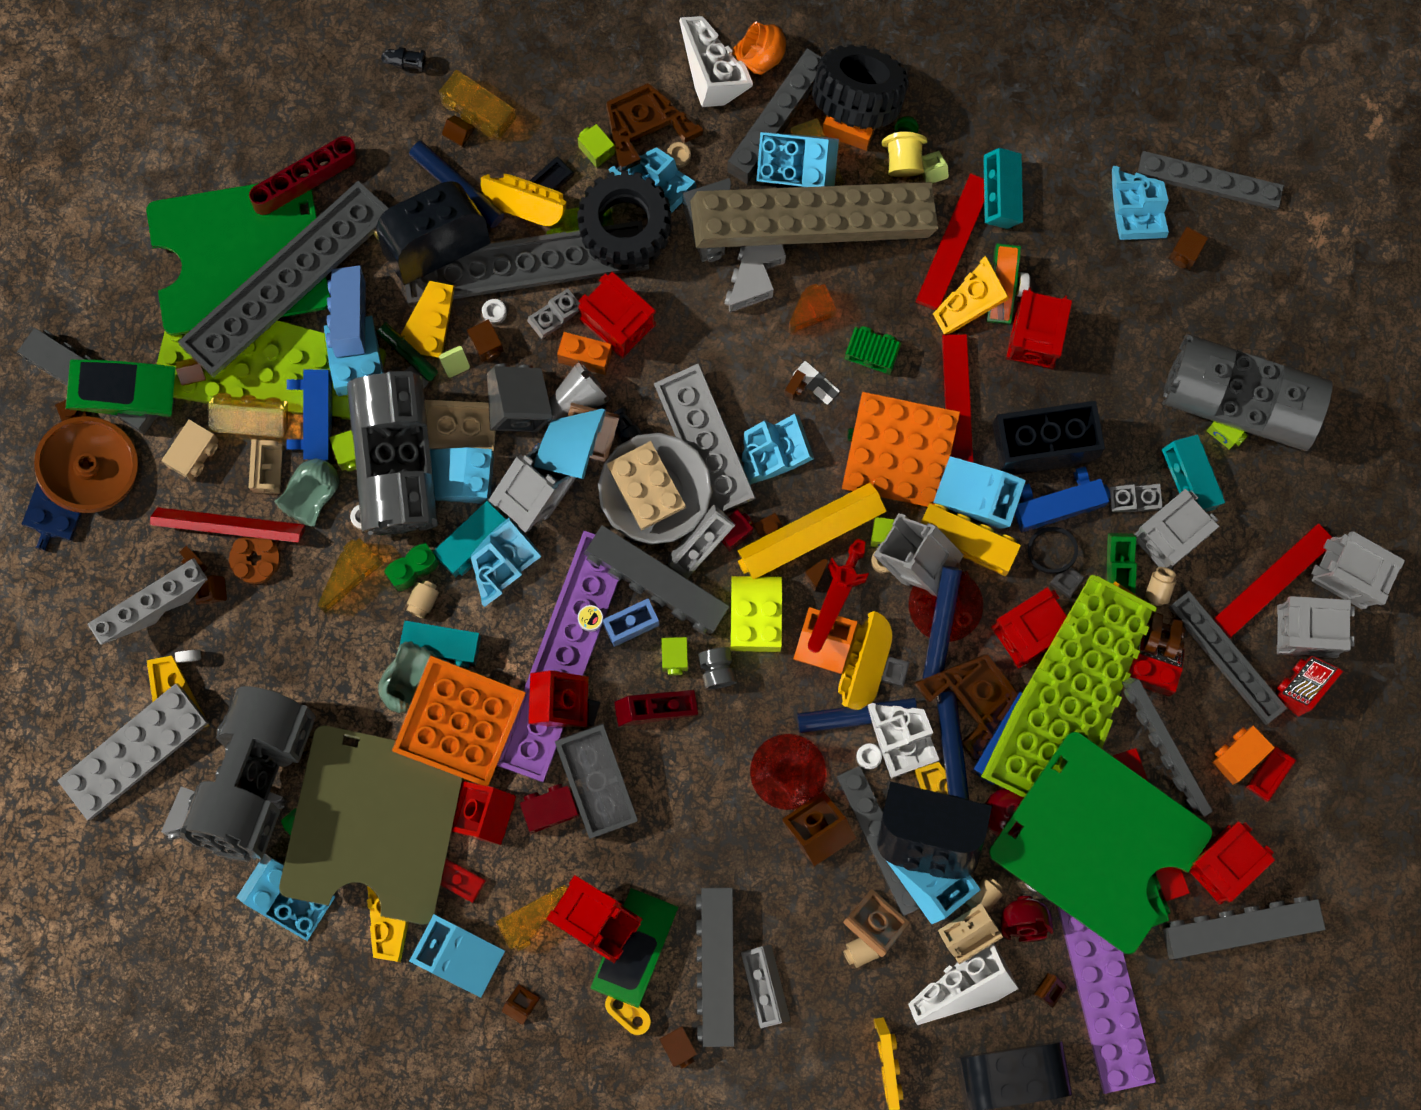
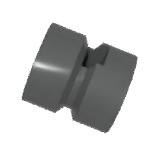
M730 647L710 649L698 654L700 666L706 671L703 674L705 689H718L737 683L735 669L730 667V664L733 662Z

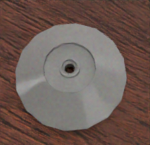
M662 433L637 435L617 446L603 464L598 482L600 506L610 524L629 539L652 545L674 542L693 531L707 513L712 495L710 470L696 449L681 438ZM651 441L686 508L641 531L612 477L607 463Z

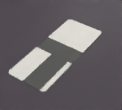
M804 361L797 369L806 374L804 381L807 383L806 387L825 404H829L840 392L808 362Z

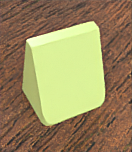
M940 151L922 156L924 173L922 175L926 183L939 182L949 177L948 165Z
M461 346L439 356L449 378L470 369Z

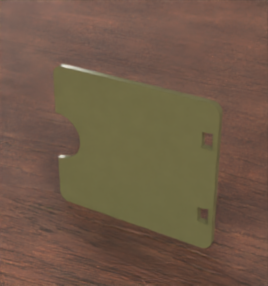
M326 725L319 726L313 735L279 884L280 893L286 898L329 906L331 898L338 889L350 883H362L370 887L378 896L381 907L380 917L420 925L428 924L435 913L462 778L393 752L392 748L396 740ZM343 736L358 739L357 748L342 745Z

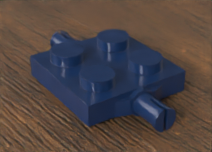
M37 482L22 525L34 529L41 534L35 548L46 551L50 537L72 541L82 513L64 509L52 502L44 494Z

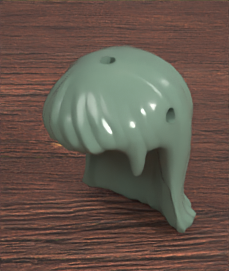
M314 458L305 461L295 470L286 490L274 502L288 517L294 518L306 526H315L322 507L338 489L339 475L336 469L325 460Z
M412 641L404 642L398 647L396 658L385 669L378 684L379 696L389 710L398 714L408 711L429 656L437 657L436 654H433V651L427 650L425 646L420 647Z

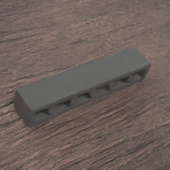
M808 48L805 50L728 160V173L746 184L749 183L758 168L760 132L784 133L812 93L818 64L821 59L819 55Z
M34 328L17 352L25 360L64 385H68L70 359L93 360L86 355L81 358L75 354L77 350L66 342L63 345L55 341L57 337L44 329L41 332ZM118 413L113 415L145 435L158 417V415L150 414L138 416Z
M601 525L584 552L589 563L596 567L600 565L609 570L607 573L616 580L624 579L630 583L629 587L639 594L646 593L651 597L650 601L661 608L663 606L668 607L672 610L671 614L681 621L685 619L694 624L693 628L701 634L705 635L708 633L711 635L729 608L724 602L603 525Z
M701 888V894H696V910H701V920H696L697 936H702V946H697V962H702V973H697V988H702V999H697V1015H702V1025L697 1026V1041H703V1047H734L732 888Z
M1309 896L1294 898L1295 904L1285 905L1283 900L1269 903L1270 908L1260 910L1259 905L1244 908L1245 913L1235 915L1234 910L1220 912V918L1210 920L1209 915L1194 917L1195 923L1185 924L1184 920L1169 922L1170 928L1162 929L1169 960L1326 930L1319 900L1310 901Z

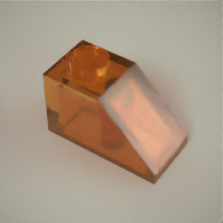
M818 284L810 285L802 292L789 322L788 331L790 334L835 317L836 308L825 284L820 286Z

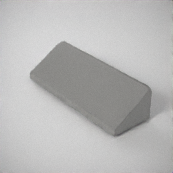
M713 505L695 529L688 533L667 557L668 566L688 579L731 531L735 523L716 505Z
M766 945L741 952L759 1027L764 1028L790 1021L772 946Z

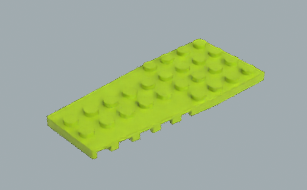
M277 320L214 378L204 369L206 381L182 386L175 368L173 397L222 407L249 410L265 409L269 412L279 413V411L302 415L303 390H288L287 379L303 380V369L330 370L325 333ZM164 332L157 365L176 367V362L192 358L178 343L186 334L171 336ZM379 348L384 367L386 352L384 349ZM332 381V417L350 420L348 395L338 396Z
M1090 575L1015 705L981 777L1019 796L1025 797L1069 733L1078 732L1102 749L1113 722L1110 718L1114 708L1119 707L1122 699L1119 696L1123 687L1122 682L1131 676L1128 673L1134 658H1138L1140 650H1137L1142 636L1147 635L1149 630L1147 623L1152 611L1156 612L1157 608L1099 576ZM1060 756L1052 769L1060 773L1067 761Z

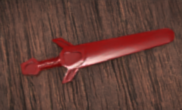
M858 538L849 547V557L844 566L839 567L833 558H831L828 564V569L833 579L808 642V649L813 653L820 652L852 587L865 583L869 573L856 574L854 570L858 559L863 558L865 553V541Z

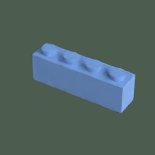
M361 266L332 269L331 280L327 282L328 290L331 294V297H327V305L330 315H327V325L330 333L326 334L328 348H333L335 357L365 354L366 282Z

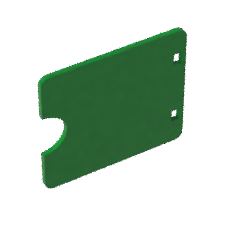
M257 184L156 200L149 203L146 212L152 248L170 250L180 258L182 263L181 273L177 280L170 286L158 290L165 332L171 336L187 334L317 217L312 189L267 215L257 214L249 198L250 190ZM281 186L278 189L283 190L286 189L288 186ZM260 198L257 202H263L267 198ZM308 203L310 214L301 215L300 205ZM327 277L321 280L282 317L328 308L327 297H330Z
M1072 732L1064 738L989 849V855L993 861L1116 949L1125 954H1132L1138 949L1160 916L1148 901L1147 884L1150 877L1157 870L1165 867H1175L1188 873L1211 839L1212 829L1203 820L1082 734ZM1061 756L1067 763L1059 773L1052 768ZM1017 821L1023 828L1016 838H1013L1008 833Z

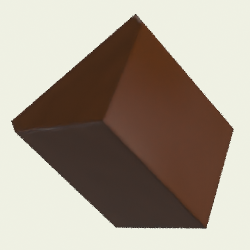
M454 115L446 119L442 136L463 147L475 127Z
M193 358L176 362V372L182 386L206 381L204 368Z
M1047 973L1033 995L1053 1008L1067 986L1057 976Z

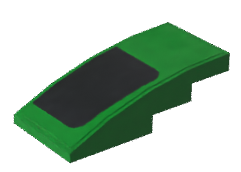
M70 359L65 409L110 415L122 413L138 416L150 414L170 417L172 415L176 367L124 361Z
M631 888L623 907L642 918L640 926L628 938L622 948L624 951L615 964L602 957L590 989L639 1008L679 907Z

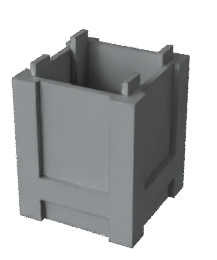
M541 443L536 445L531 452L524 456L521 454L515 458L489 498V501L495 507L498 506L525 533L540 520H546L551 516L576 479V477L534 467Z
M1184 489L1140 526L1139 530L1134 534L1136 536V543L1140 545L1158 567L1171 569L1219 527L1216 523L1219 520L1212 513L1208 515L1195 501L1198 497L1192 490L1188 492Z
M898 513L892 524V529L873 556L902 584L910 586V584L927 590L931 595L937 597L942 566L955 567L957 563H960L964 555L937 526L929 523L925 525L910 520L906 515Z
M1354 531L1349 532L1348 535L1344 534L1339 538L1332 537L1331 540L1327 539L1324 545L1327 551L1320 566L1315 565L1311 573L1314 575L1312 582L1344 600H1351V604L1360 609H1367L1368 606L1376 604L1385 605L1388 594L1405 560Z
M1290 596L1285 603L1278 604L1277 655L1338 658L1340 653L1350 651L1351 646L1354 647V636H1350V616L1354 617L1355 606H1351V600Z

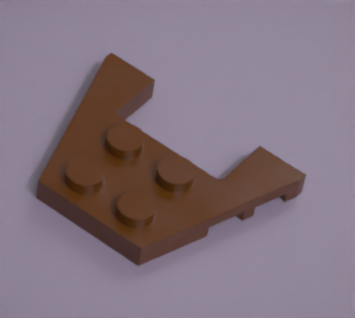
M649 83L606 102L620 171L628 170L640 164L641 158L631 142L663 127L673 125L683 143L703 135V128L700 125H695L691 122L684 112H679L671 105V101Z
M988 654L981 655L914 683L929 702L935 699L947 687H950L978 723V727L962 740L964 749L976 761L982 755L983 748L988 740H991L992 733L998 723L1003 720L1018 695Z

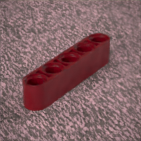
M347 136L338 137L255 185L249 192V198L254 211L260 215L270 214L352 166L357 160L354 141ZM345 149L350 150V151L347 152V153H340L341 151H343V150H345ZM322 162H329L327 165H320ZM301 174H308V176L304 178L299 177ZM281 186H288L286 189L283 190L278 189ZM260 198H267L263 202H257Z

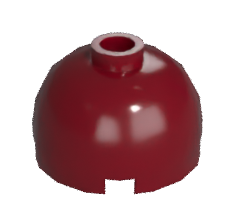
M1005 788L999 789L989 796L985 804L992 806L988 829L996 836L1000 834L1024 797ZM1016 821L1008 835L1016 838L1023 826Z
M1031 896L1018 897L1017 900L1008 904L1002 913V936L1008 940H1011V936L1020 937L1019 942H1035L1046 939L1048 932L1051 935L1053 934V922L1048 907Z

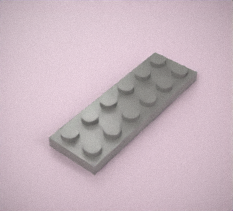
M699 364L693 365L654 383L675 436L696 449L710 470L712 495L707 512L713 505H716L723 512H727L756 499L701 366Z
M175 683L57 781L86 820L91 821L208 725L209 722L180 684Z

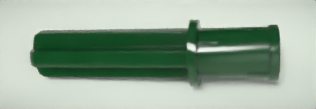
M387 321L375 332L392 347V351L395 350L427 381L430 382L437 376L438 370L404 339V335L401 336Z

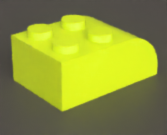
M731 576L730 650L780 652L782 647V577H758L752 579L751 576Z

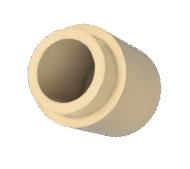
M1158 567L1152 573L1145 593L1146 598L1149 599L1151 604L1162 606L1170 602L1177 581L1175 578L1176 573L1173 570Z
M423 580L422 583L416 582L406 603L408 605L406 611L425 619L426 614H430L439 592L435 590L437 586L426 580Z
M983 878L978 884L981 890L965 904L970 909H973L982 903L987 912H989L1003 896L1000 892L1002 887L992 878L988 881Z
M860 938L847 943V949L843 951L848 964H854L856 968L879 958V955Z

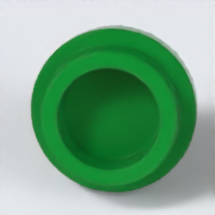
M904 116L898 119L895 124V133H918L919 125L912 116Z

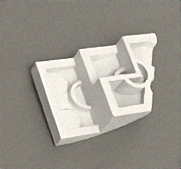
M876 703L868 704L874 731L891 779L940 761L931 740L933 730L924 709L876 705Z

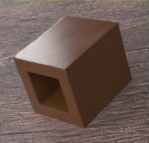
M1186 227L1168 259L1172 260L1176 266L1190 270L1208 237Z
M489 319L467 330L468 336L482 362L485 360L493 361L501 355L500 353L504 352L502 343Z
M682 1026L659 1039L674 1067L679 1065L683 1069L695 1062L693 1056L697 1055Z

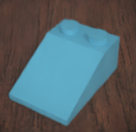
M372 316L365 317V354L335 357L333 348H328L326 340L333 386L338 396L348 395L347 383L363 376L384 373ZM325 325V326H324L325 339H326V334H327V333H330V330L328 329V325Z
M469 447L430 449L436 501L484 504L488 501L490 503L489 498L491 496L494 465L492 449Z

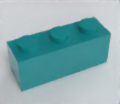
M999 147L984 155L985 224L1009 229L1023 223L1022 154Z
M1198 434L1175 440L1162 449L1179 494L1184 489L1188 492L1192 490L1198 497L1195 501L1205 512L1213 511L1225 503L1223 492L1219 488L1214 470L1208 461L1204 445L1201 443Z
M486 501L433 551V554L455 578L459 574L463 576L472 567L471 554L506 519Z
M404 620L400 645L404 642L412 641L420 647L425 646L427 650L433 651V654H436L442 660L469 669V665L476 667L481 636L476 632Z

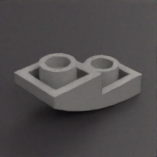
M566 289L550 299L548 305L530 315L527 322L539 337L543 339L580 311L578 309L580 303L571 291Z
M1133 484L1110 487L1112 512L1157 511L1163 508L1160 484L1135 486Z

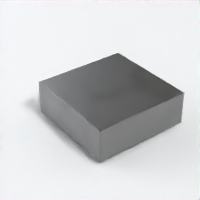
M1071 567L1062 573L1056 574L1050 585L1070 599L1085 577Z
M888 656L881 682L904 687L910 662Z

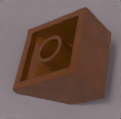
M824 791L782 818L786 828L814 867L857 839L846 817Z

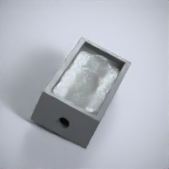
M603 723L555 741L589 839L638 821Z

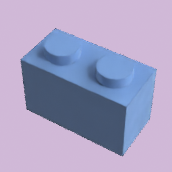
M645 599L602 619L605 630L614 647L659 626V620L649 599Z

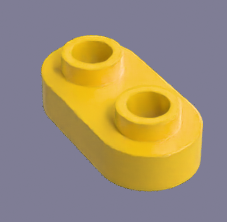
M609 996L606 998L605 1007L607 1012L626 1030L634 1035H641L647 1032L651 1019L641 1006L636 1008L623 1002V1007L616 1009L613 1004L617 999ZM635 1017L642 1018L643 1024L640 1027L633 1025Z

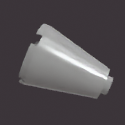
M578 362L549 399L552 420L568 417L571 403L596 409L611 400L606 390L604 392L601 390V384L581 362Z

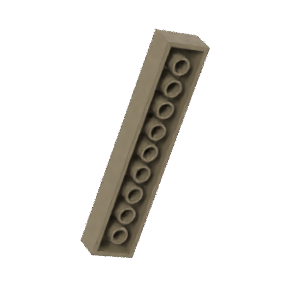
M932 182L697 191L690 200L696 248L929 238L938 230Z

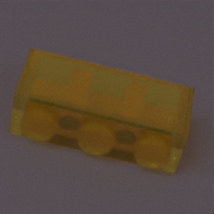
M457 69L439 90L441 103L450 111L456 110L459 112L463 120L469 124L475 123L478 125L480 130L488 137L494 136L499 140L516 119L514 108Z
M227 393L214 395L208 403L209 432L283 438L288 430V401H281L280 398L276 397L256 399L252 395L231 397Z

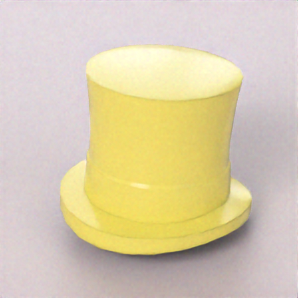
M897 132L885 137L882 140V146L888 148V174L894 177H910L923 174L922 144L927 143V138L914 132Z

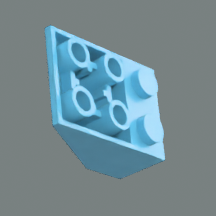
M760 132L756 181L802 187L835 186L839 139Z
M950 456L933 503L1003 529L1011 526L1026 480L1001 470Z
M264 854L263 859L259 861L236 898L263 916L308 941L335 896L333 895L329 906L284 897L279 891L284 864Z
M887 861L931 924L947 918L981 890L971 875L962 879L934 877L925 872L909 871L904 867L893 865Z
M433 914L409 962L481 998L505 950Z

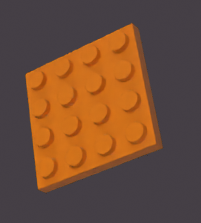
M862 392L842 489L854 491L871 483L878 491L880 497L926 507L929 506V503L935 505L933 502L951 455L960 412Z
M430 655L392 751L474 783L489 786L526 692Z

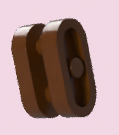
M1152 612L1147 624L1149 630L1147 635H1145L1144 650L1155 653L1157 647L1164 648V657L1174 659L1176 655L1180 656L1184 648V641L1182 639L1186 631L1183 621L1172 618L1170 623L1166 624L1163 623V614ZM1161 633L1166 634L1165 638L1161 637Z

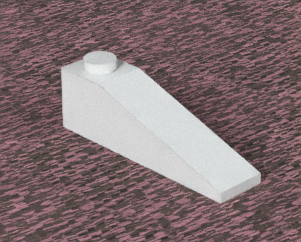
M703 16L680 17L679 22L694 87L702 107L724 106L752 87L753 82L745 64L734 58L732 49L729 46L725 47L720 42L718 33Z
M993 943L960 965L958 962L953 967L949 965L944 970L945 975L936 983H930L908 1005L916 1024L920 1025L996 1002L1016 991L1018 987L1011 971Z

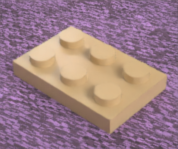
M425 400L430 449L469 447L492 449L493 453H495L496 431H490L489 403Z
M651 441L607 463V467L641 531L686 508Z

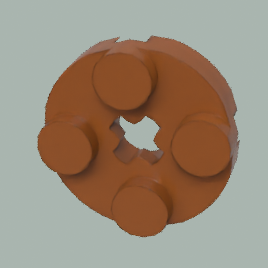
M243 536L235 540L230 550V568L245 583L253 585L265 583L280 567V552L271 539ZM253 553L261 556V560L257 561V565H252V562L248 561Z

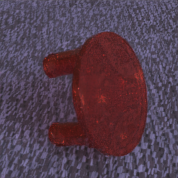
M963 569L950 642L961 640L972 633L979 624L983 614V598L980 589L969 577V573L967 571L964 572ZM913 586L908 601L909 614L915 627L923 635L930 638L937 597L931 595L927 590Z
M781 734L766 740L757 749L750 766V778L754 790L765 803L777 809L795 810L820 794L826 779V765L821 752L811 741L795 734Z

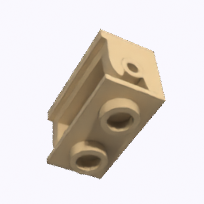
M188 420L161 461L168 468L192 481L194 477H198L203 471V463L207 457L212 456L217 450V442L219 440L213 433Z
M982 903L938 930L946 947L956 958L959 965L1003 938Z

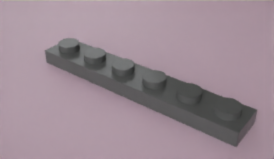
M1143 151L1141 154L1137 173L1147 178H1154L1166 184L1276 211L1279 208L1284 187L1281 184Z
M1190 591L1168 607L1178 620L1183 621V626L1186 627V630L1265 725L1269 724L1287 709Z
M1130 677L1122 682L1125 687L1124 694L1131 704L1134 703L1138 710L1136 712L1138 720L1142 725L1147 726L1150 732L1148 737L1151 743L1156 748L1158 747L1162 753L1160 757L1162 763L1168 770L1171 769L1175 776L1173 782L1177 789L1184 792L1187 798L1185 803L1192 813L1204 817L1213 812L1140 680Z
M858 766L837 776L836 778L902 916L920 909L878 850L877 838L883 813L861 767Z

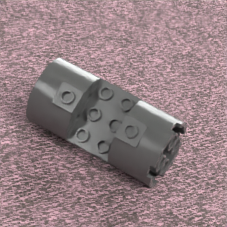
M1186 334L1179 347L1181 352L1178 353L1168 374L1163 390V397L1167 398L1163 400V405L1303 451H1308L1311 448L1323 424L1330 403L1333 388L1331 380Z
M389 371L388 373L363 376L347 383L354 442L362 534L368 531L369 535L407 534V532L415 531L417 528H419V531H425L437 527L422 376L414 374L413 371Z
M251 686L237 688L227 715L224 716L222 723L217 728L216 739L225 747L223 763L216 771L215 782L204 781L199 783L194 794L191 795L189 811L180 831L183 839L196 847H199L201 843L204 848L211 850L212 854L244 862H249L250 858L254 860L256 858L263 859L280 814V810L271 801H268L267 798L279 766H289L292 762L299 763L316 719V715L308 706L300 705L284 695L267 689Z

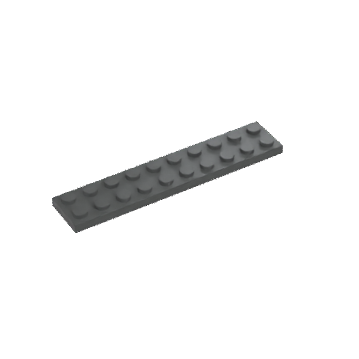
M357 181L178 341L179 345L214 378L323 280L332 269H335L374 233L381 215L389 208Z
M642 220L603 226L605 231L619 238L633 237L643 230ZM574 230L491 243L405 285L408 306L417 305L429 281L454 285L453 299L601 277L605 273L609 275L611 272L621 274L649 269V264L642 266L641 263L635 264L636 269H628V265H622V269H614V264L609 263L608 266L603 265L599 257L594 259L590 255L589 249L585 248L580 231Z

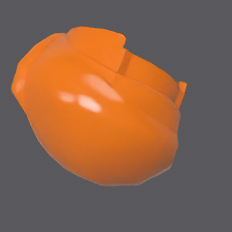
M754 22L749 27L744 38L733 47V56H736L738 61H742L746 68L754 74L762 75L778 65L784 57L786 37L780 26L775 24L763 25Z

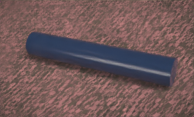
M418 141L411 148L409 155L440 183L454 181L462 185L490 228H495L502 221L504 213L423 141Z
M942 566L922 679L945 670L962 569L957 567Z
M942 692L936 698L948 795L970 800L957 696L954 692Z
M915 698L876 703V705L901 706L908 709L917 708ZM868 705L861 710L841 707L797 713L799 733L872 724Z

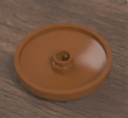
M82 416L64 420L47 431L37 446L34 468L40 488L52 502L70 511L94 513L115 506L128 495L136 480L138 459L132 441L118 426L101 418Z

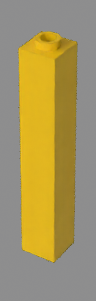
M868 483L737 550L741 557L737 562L744 574L748 572L752 579H756L885 513L886 509L878 491L871 483Z

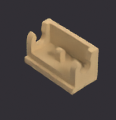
M251 439L249 489L254 494H280L283 445L277 444V441Z

